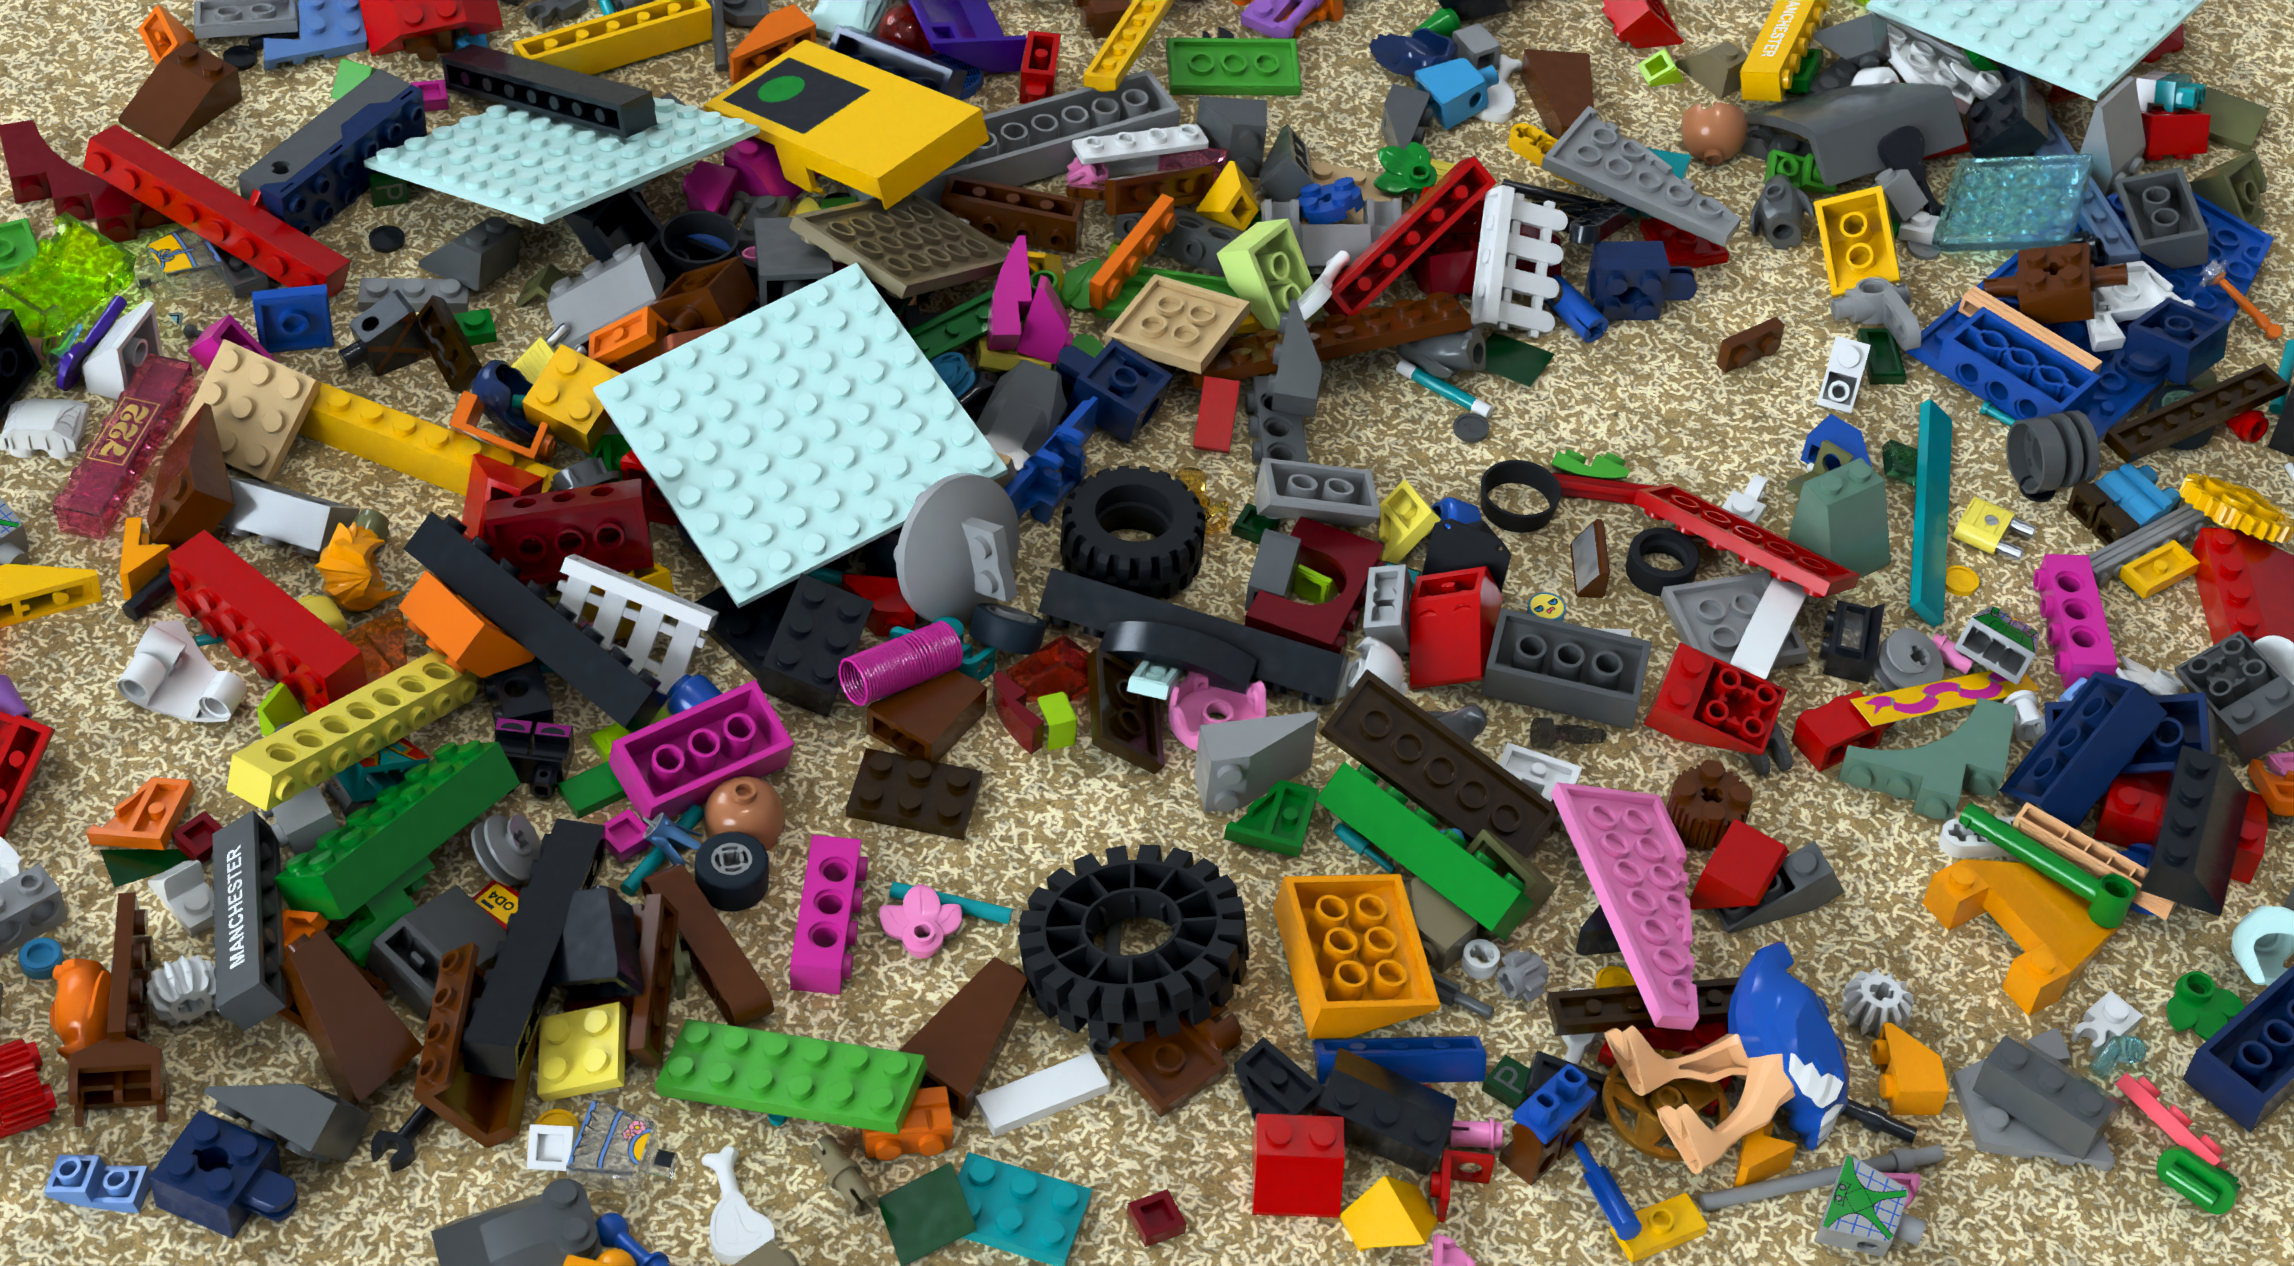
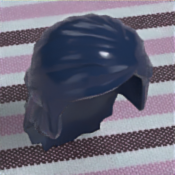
M1423 27L1414 31L1411 37L1397 36L1392 33L1386 36L1378 34L1377 39H1373L1369 45L1370 51L1376 58L1375 61L1392 73L1409 76L1413 82H1415V71L1459 58L1458 45L1452 38Z
M491 360L477 373L472 383L471 393L478 395L485 406L483 414L492 423L505 428L519 442L532 445L538 427L526 421L524 410L512 409V398L514 394L526 396L533 384L527 381L521 371L511 367L506 361Z

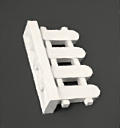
M1501 185L1485 193L1470 310L1471 323L1475 324L1477 329L1480 330L1496 325L1495 330L1502 332L1507 331L1508 326L1527 330L1528 338L1536 339L1539 338V334L1550 332L1555 326L1553 315L1543 311L1542 307L1543 300L1554 298L1559 293V284L1555 279L1547 277L1548 266L1559 264L1563 259L1562 248L1557 244L1551 243L1552 232L1565 229L1568 219L1563 211L1555 209L1556 202L1545 201L1543 206L1524 201L1525 194L1514 193L1515 188ZM1521 224L1540 229L1539 240L1519 235ZM1516 258L1536 263L1535 274L1515 269ZM1512 292L1531 296V308L1511 303Z
M576 554L565 557L560 572L569 575L567 582L559 580L556 590L563 592L560 602L577 614V617L574 619L577 624H579L587 602L598 606L599 610L592 627L605 636L602 644L610 650L616 646L633 659L630 666L637 672H640L643 668L657 673V678L662 682L658 688L666 695L669 689L681 677L688 674L686 671L695 647L704 648L707 638L700 636L702 629L707 631L713 628L719 614L717 611ZM593 585L606 590L604 597L591 592ZM629 600L641 604V610L638 611L628 607ZM668 615L678 619L677 626L665 622V616ZM623 617L636 622L626 648L613 643ZM659 632L672 636L663 663L650 658Z

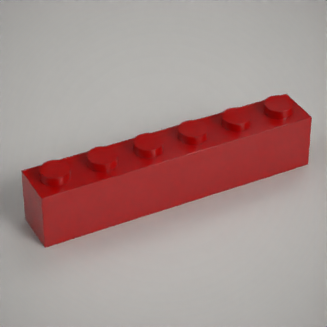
M1473 156L1459 161L1333 281V286L1331 287L1332 294L1322 306L1329 315L1343 314L1350 316L1358 314L1361 309L1366 308L1497 183L1479 160Z

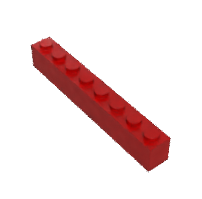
M116 124L89 138L83 165L84 169L289 288L327 284L328 299L344 289L351 260L258 206H254L246 199Z

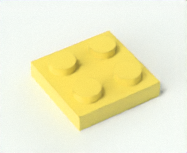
M620 1002L542 1017L540 1019L537 1095L544 1102L624 1086L627 1009Z

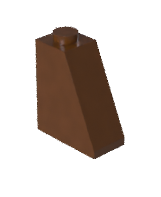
M954 669L871 703L867 707L866 733L906 756L938 762L986 712L987 687L977 679L968 677Z

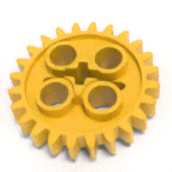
M2188 473L2178 491L2180 496L2185 498V502L2194 505V509L2205 512V516L2211 517L2213 521L2228 529H2238L2248 536L2252 534L2260 540L2267 539L2272 543L2277 541L2281 544L2284 541L2288 543L2294 533V519L2290 517L2291 514L2281 511V507L2272 505L2270 500L2264 499L2260 493L2237 484L2234 486L2229 481L2224 482L2217 477H2209L2205 474L2193 473L2191 475Z

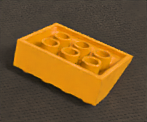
M1401 874L1284 876L1273 905V911L1308 1039L1350 1038L1439 1010L1440 1001Z

